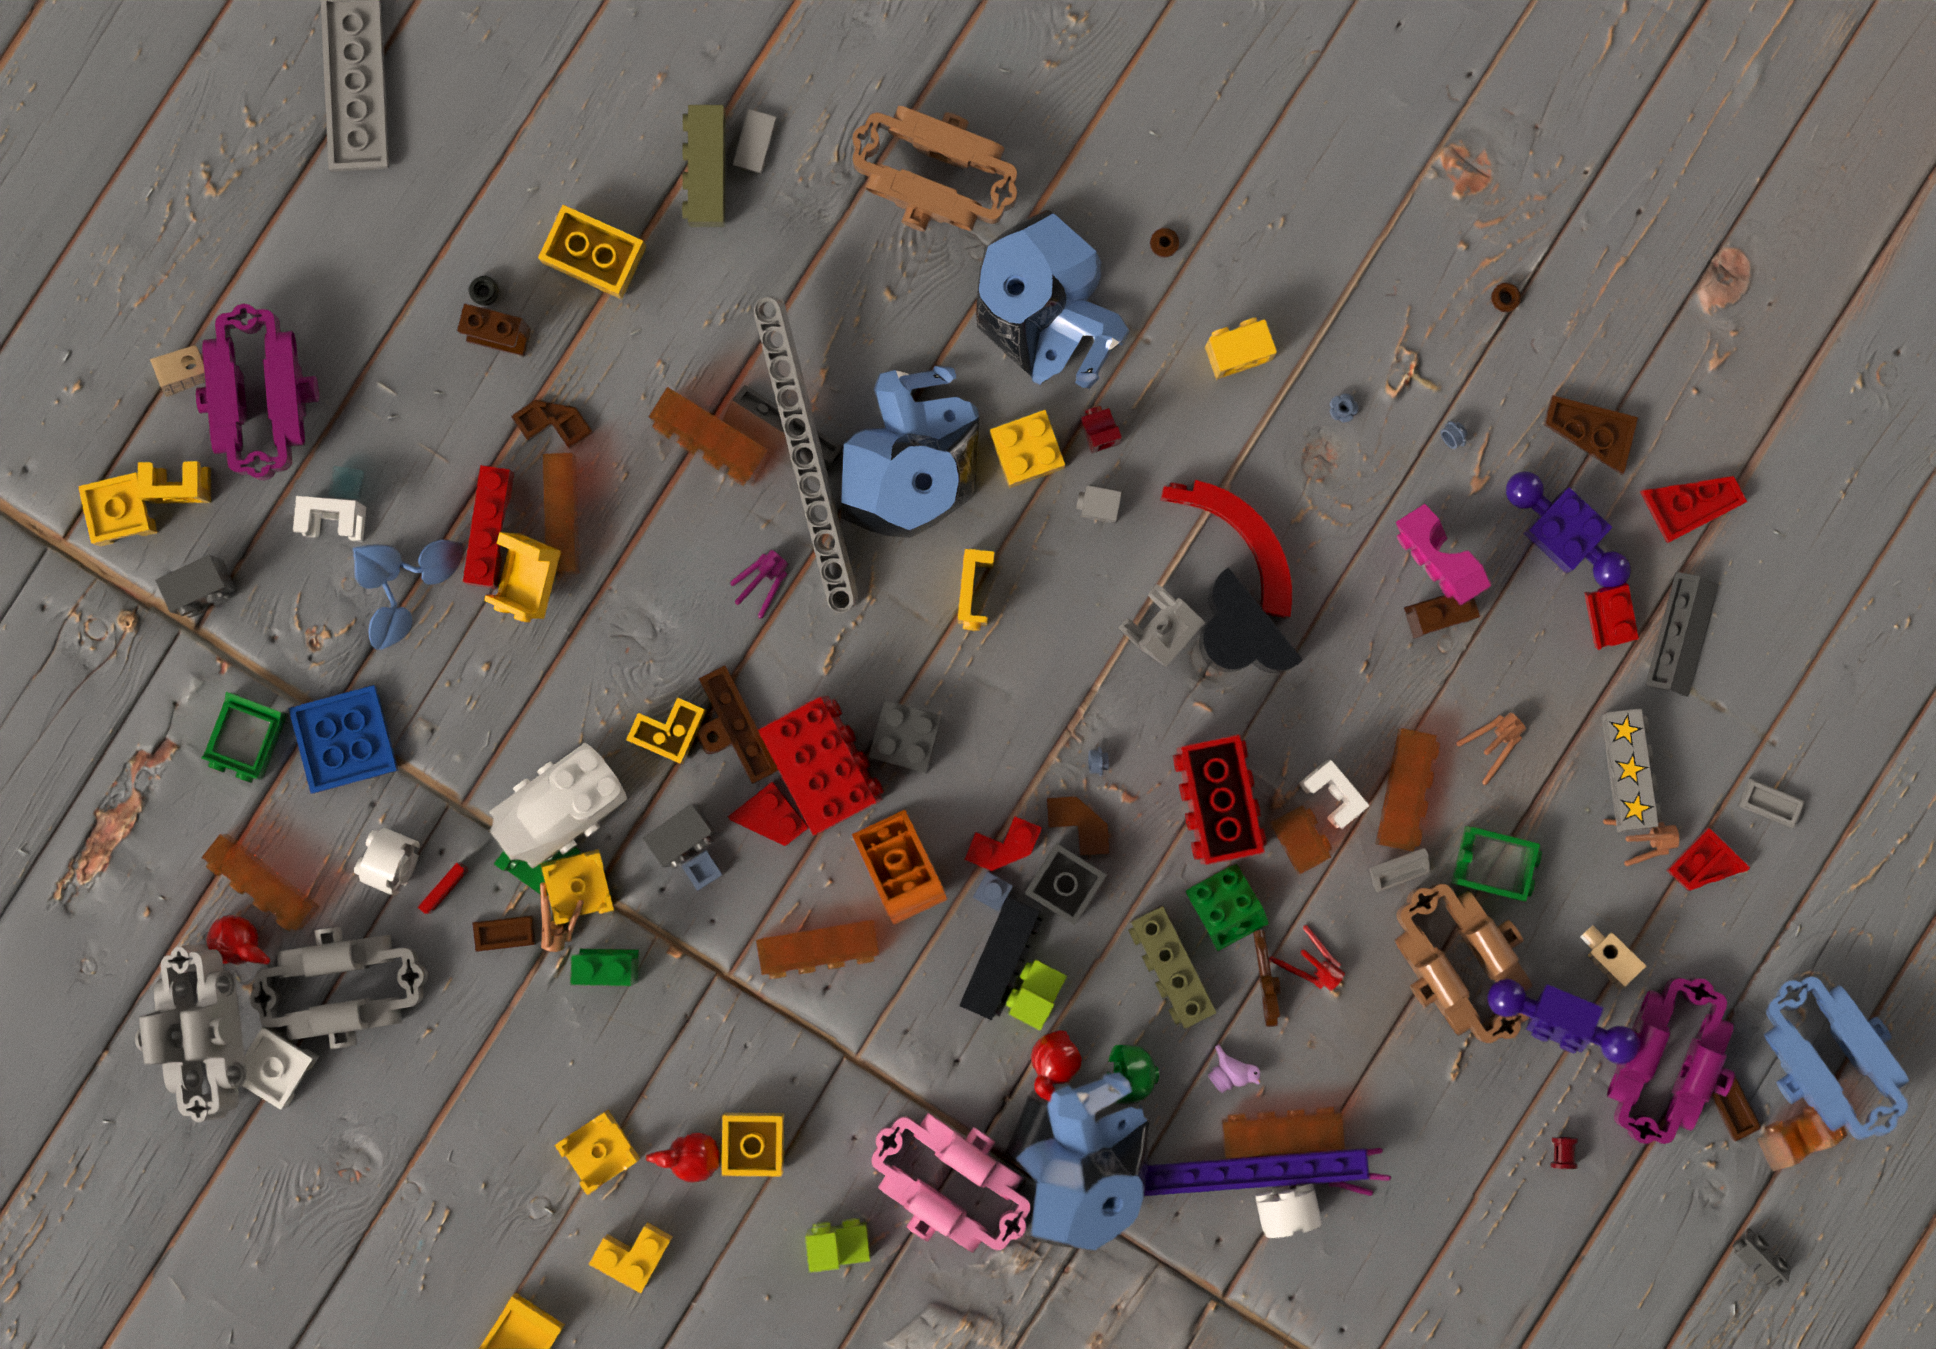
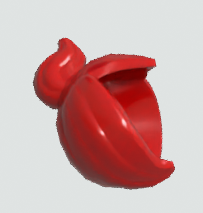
M227 915L215 920L206 936V946L209 950L219 951L223 964L241 965L251 962L268 965L271 961L258 947V933L255 926L249 920L240 916Z
M1064 1030L1054 1031L1042 1036L1032 1048L1031 1063L1038 1075L1034 1082V1089L1037 1095L1049 1102L1054 1091H1056L1053 1084L1069 1083L1071 1078L1081 1068L1082 1059L1080 1052L1070 1041L1069 1035Z
M692 1133L685 1138L682 1136L677 1137L672 1141L670 1149L646 1155L647 1162L654 1163L662 1168H671L676 1177L690 1183L706 1181L712 1177L715 1170H718L720 1166L717 1142L705 1133Z

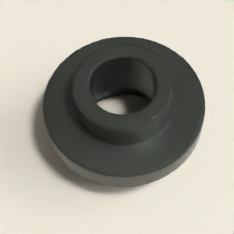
M488 276L475 278L469 286V295L478 305H490L498 297V285ZM488 287V295L480 296V288Z

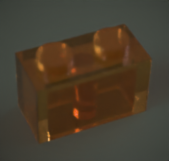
M1300 805L1269 822L1297 874H1302L1331 858L1328 851L1332 850V847L1325 834H1318L1314 826L1318 824V821L1310 808L1305 810L1304 806Z

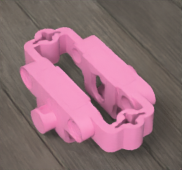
M927 1113L921 1124L907 1116H901L895 1120L891 1127L882 1128L878 1132L876 1137L877 1148L872 1155V1165L885 1175L878 1188L914 1215L906 1227L923 1240L929 1242L937 1230L945 1237L951 1238L965 1249L974 1253L981 1241L994 1250H1002L1008 1245L1010 1240L1020 1238L1021 1236L1018 1235H1023L1026 1230L1024 1219L1030 1211V1204L1024 1195L1016 1191L1024 1178L989 1154L995 1141L977 1128L973 1127L965 1138L933 1115ZM897 1127H900L895 1133L894 1141L897 1145L895 1147L893 1145L888 1146L879 1155L884 1144V1140L881 1137L883 1135L890 1136ZM906 1128L914 1133L913 1136L934 1150L935 1155L941 1161L979 1187L985 1188L987 1186L1008 1201L1011 1199L1017 1203L1014 1210L1006 1211L1001 1215L999 1219L1000 1231L996 1237L988 1233L989 1230L982 1224L968 1216L964 1208L920 1178L914 1179L895 1165L890 1166L884 1162L887 1155L896 1154L901 1149L903 1139L901 1134ZM1018 1216L1017 1224L1020 1228L1006 1232L1007 1224L1005 1221L1007 1219L1012 1221Z

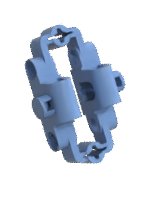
M1815 977L1805 978L1801 982H1785L1778 990L1776 998L1766 1008V1015L1774 1028L1764 1034L1766 1041L1780 1059V1066L1787 1074L1776 1081L1783 1096L1791 1104L1803 1097L1810 1107H1814L1832 1132L1845 1125L1854 1138L1864 1140L1871 1135L1884 1136L1893 1131L1898 1123L1897 1118L1903 1115L1908 1108V1103L1899 1089L1908 1084L1909 1079L1884 1044L1892 1039L1884 1023L1876 1016L1867 1021L1852 998L1840 985L1828 992L1822 982ZM1802 987H1804V989L1798 993V996L1795 998V1000L1790 999L1789 1001L1786 1000L1783 1003L1778 1004L1785 998L1788 991L1790 993L1794 991L1797 992ZM1809 992H1812L1815 996L1817 1005L1830 1022V1034L1857 1072L1864 1076L1868 1075L1879 1092L1884 1097H1887L1893 1105L1891 1108L1880 1106L1872 1110L1867 1115L1866 1124L1863 1126L1857 1120L1854 1109L1842 1094L1843 1088L1808 1040L1805 1041L1794 1025L1788 1019H1785L1780 1012L1783 1009L1787 1011L1798 1009L1805 1002ZM1892 1112L1895 1113L1888 1118L1885 1126H1876L1872 1130H1868L1878 1120V1116L1886 1117Z

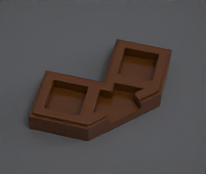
M534 400L511 416L528 441L553 425L566 446L570 449L593 433L578 409L573 406Z
M1077 796L1047 798L1048 828L1078 826L1080 855L1109 854L1108 824Z

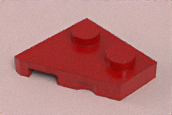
M773 782L727 816L729 820L783 846H787L809 829Z
M1706 828L1666 871L1687 891H1691L1706 884L1723 880L1726 877L1746 872L1750 867L1710 828Z

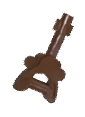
M1258 930L1254 931L1253 935L1260 972L1264 1019L1266 1027L1278 1026L1277 1017H1280L1277 995L1281 994L1279 977H1272L1265 931Z

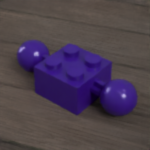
M1522 471L1514 474L1508 480L1506 496L1509 502L1520 509L1532 508L1539 515L1523 534L1565 573L1573 571L1586 558L1593 565V576L1600 586L1616 587L1628 581L1631 574V566L1628 559L1618 552L1611 551L1605 553L1597 545L1613 527L1570 487L1563 490L1551 503L1543 495L1544 486L1536 474Z
M1512 979L1499 980L1489 989L1488 1004L1492 1011L1502 1017H1513L1519 1013L1530 1017L1526 1030L1532 1032L1531 1035L1538 1040L1548 1042L1550 1039L1559 1043L1561 1049L1570 1053H1576L1577 1051L1582 1053L1591 1042L1601 1046V1051L1605 1058L1615 1064L1629 1063L1639 1052V1039L1632 1029L1626 1026H1614L1606 1030L1597 1026L1604 1009L1599 1005L1548 984L1539 995L1537 1001L1526 997L1524 988Z

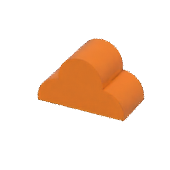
M906 810L900 811L852 834L893 925L947 900L943 887Z

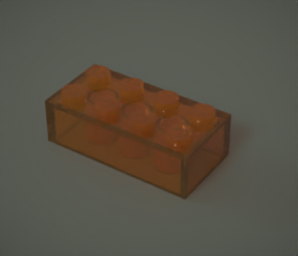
M669 387L666 388L648 416L653 422L651 427L655 429L654 431L668 440L671 436H674L678 439L676 443L682 449L692 455H695L696 451L703 455L702 459L706 464L717 471L721 467L728 470L727 475L729 478L743 487L746 482L751 486L754 485L771 458L766 448Z

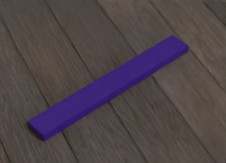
M1367 1148L1148 1165L1144 1196L1370 1179Z

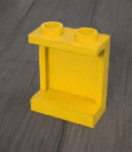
M499 532L497 544L508 548L497 594H486L484 601L493 604V609L496 611L513 613L514 619L522 622H531L532 619H544L561 551L521 533Z
M964 550L958 610V624H963L964 630L981 631V626H987L988 617L974 616L970 613L975 567L993 568V551Z
M515 1292L479 1349H550L565 1324Z

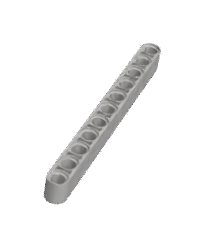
M768 296L757 301L754 307V315L827 603L834 612L845 613L857 603L858 591L786 307L780 298ZM767 302L773 303L776 307V314L773 318H769L764 314L763 308ZM774 331L780 332L784 338L781 347H776L771 342V335ZM781 360L787 361L791 366V372L788 376L782 375L778 370ZM788 389H792L798 394L796 405H791L787 402L785 395ZM796 418L802 419L806 425L803 434L797 433L793 428V421ZM803 447L809 448L813 453V459L809 463L801 459L800 451ZM810 476L819 479L820 489L818 491H813L808 487L807 481ZM817 505H822L827 509L828 516L826 520L816 517L815 507ZM823 534L833 536L835 540L833 548H827L823 545ZM831 562L838 563L841 566L842 575L840 577L833 576L830 573L829 565ZM838 591L848 594L850 600L848 605H842L837 601L836 595Z

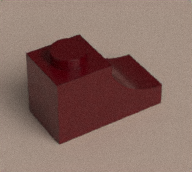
M1097 406L1085 411L1086 416L1081 417L1080 421L1091 454L1120 444L1122 437L1112 417L1110 408L1102 410L1101 406Z

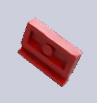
M1627 583L1616 587L1599 588L1591 593L1584 592L1594 646L1597 650L1605 646L1612 647L1639 639L1630 589Z

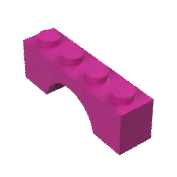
M1423 504L1395 522L1400 532L1397 535V539L1405 550L1409 548L1412 550L1411 554L1419 566L1423 564L1426 566L1425 570L1433 582L1437 580L1440 582L1439 585L1448 598L1453 596L1462 605L1491 586L1483 566L1468 550L1454 554L1439 551L1448 538L1439 518L1426 504Z

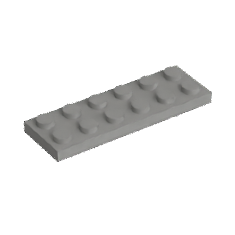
M321 0L328 168L331 172L389 169L381 0Z

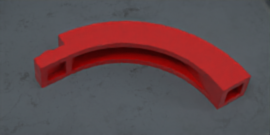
M1195 480L1192 491L1187 490V485L1170 483L1169 487L1164 486L1160 501L1205 510L1221 518L1238 532L1252 552L1257 564L1261 582L1260 607L1268 616L1289 619L1292 609L1290 570L1283 549L1265 520L1238 496L1213 484Z

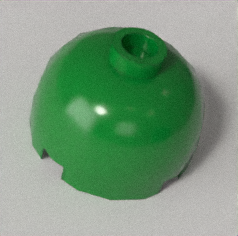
M1116 1044L1112 1048L1108 1062H1114L1113 1073H1120L1129 1081L1132 1092L1117 1100L1116 1104L1141 1102L1149 1096L1154 1088V1084H1157L1159 1081L1158 1067L1155 1066L1149 1053L1141 1047Z

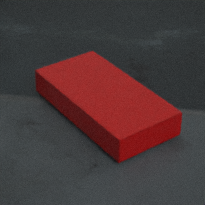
M456 862L417 908L424 914L433 913L467 874L468 868L463 863Z

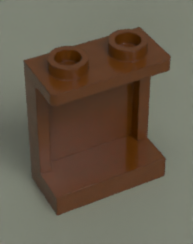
M464 303L457 331L460 334L467 335V343L524 357L531 328L520 317Z

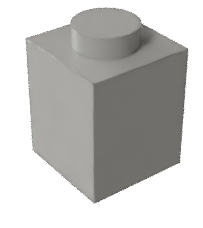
M1087 485L1085 492H1079L1076 509L1082 510L1080 516L1082 518L1115 523L1121 492Z

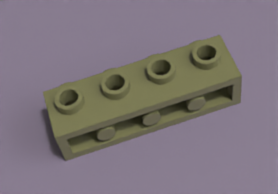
M688 105V114H683V132H688V143H683V161H688V172H683L682 184L683 190H688V201H683L682 215L683 219H688L690 227H725L726 111L724 105Z
M1159 906L1131 920L1132 928L1128 929L1129 934L1135 945L1141 943L1146 953L1141 956L1149 972L1155 971L1159 981L1155 982V985L1162 999L1168 997L1172 1008L1168 1009L1175 1025L1181 1023L1182 1027L1186 1029L1216 1014L1217 1012L1164 907Z

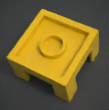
M185 461L182 464V482H167L166 469L155 468L151 462H138V498L152 504L211 503V468L201 467L198 461Z
M135 472L78 486L91 544L101 547L113 544V540L137 534L147 536L158 533L154 518L148 516L145 501L138 498V473Z
M599 849L541 863L555 925L570 922V918L579 900L584 902L579 916L599 911V914L614 911Z
M606 1110L554 1145L562 1158L564 1156L567 1157L582 1180L579 1184L586 1195H589L602 1184L640 1160L637 1152L609 1110Z

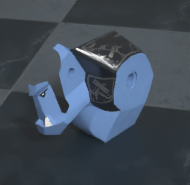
M1045 210L1016 224L985 247L979 269L976 304L977 328L1031 376L1033 382L1041 385L1043 381L1060 373L1082 336L1090 335L1093 336L1094 343L1078 370L1075 381L1082 388H1088L1089 390L1100 379L1098 372L1116 345L1123 346L1129 333L1128 327L1119 314L1087 301L1100 281L1101 261L1097 252L1053 212Z
M935 366L932 371L914 374L896 370L879 374L874 392L885 428H866L854 433L848 440L844 441L841 519L885 536L911 538L936 525L966 503L976 492L980 417L978 408L971 402L964 401L959 397L915 402L910 394L912 389L950 383L953 379H956L955 370L952 367Z
M1120 1073L1106 1074L1103 1079L1076 1089H1072L1068 1085L1054 1091L1047 1106L1054 1139L1037 1142L1026 1148L1016 1157L1037 1181L1031 1236H1018L1056 1246L1096 1250L1117 1237L1132 1225L1138 1217L1144 1197L1148 1170L1149 1121L1144 1117L1143 1108L1140 1104V1109L1129 1107L1101 1118L1098 1123L1094 1119L1097 1111L1132 1092L1129 1081Z

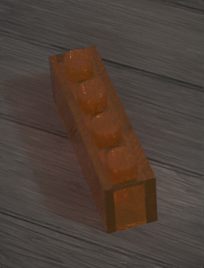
M573 453L543 454L545 544L561 551L555 574H580L576 456Z
M1404 728L1398 729L1375 845L1414 852L1415 846H1420L1423 833L1422 829H1418L1420 818H1425L1428 809V801L1424 800L1426 788L1431 789L1434 779V772L1430 771L1432 759H1437L1440 743L1436 742L1437 735Z
M874 919L756 939L761 974H769V979L787 977L786 971L798 969V974L816 972L815 966L827 964L828 969L845 967V961L856 959L857 964L875 962L874 956L880 955Z
M1333 1106L1317 1107V1113H1305L1304 1109L1287 1110V1115L1275 1116V1111L1257 1112V1117L1246 1118L1245 1113L1228 1114V1119L1221 1120L1224 1157L1238 1158L1345 1149L1342 1113L1334 1111Z

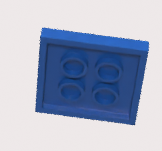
M376 685L288 708L311 794L399 771Z

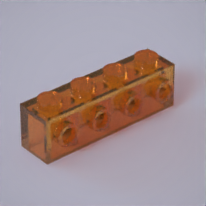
M219 834L201 857L208 862L206 867L212 873L219 877L222 874L231 880L229 883L230 887L242 895L245 892L254 898L253 905L264 913H267L268 910L278 917L275 921L287 931L291 929L294 931L302 930L320 907L229 834Z

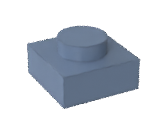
M708 850L682 865L683 870L697 891L723 875Z
M986 872L973 898L999 912L1013 886Z

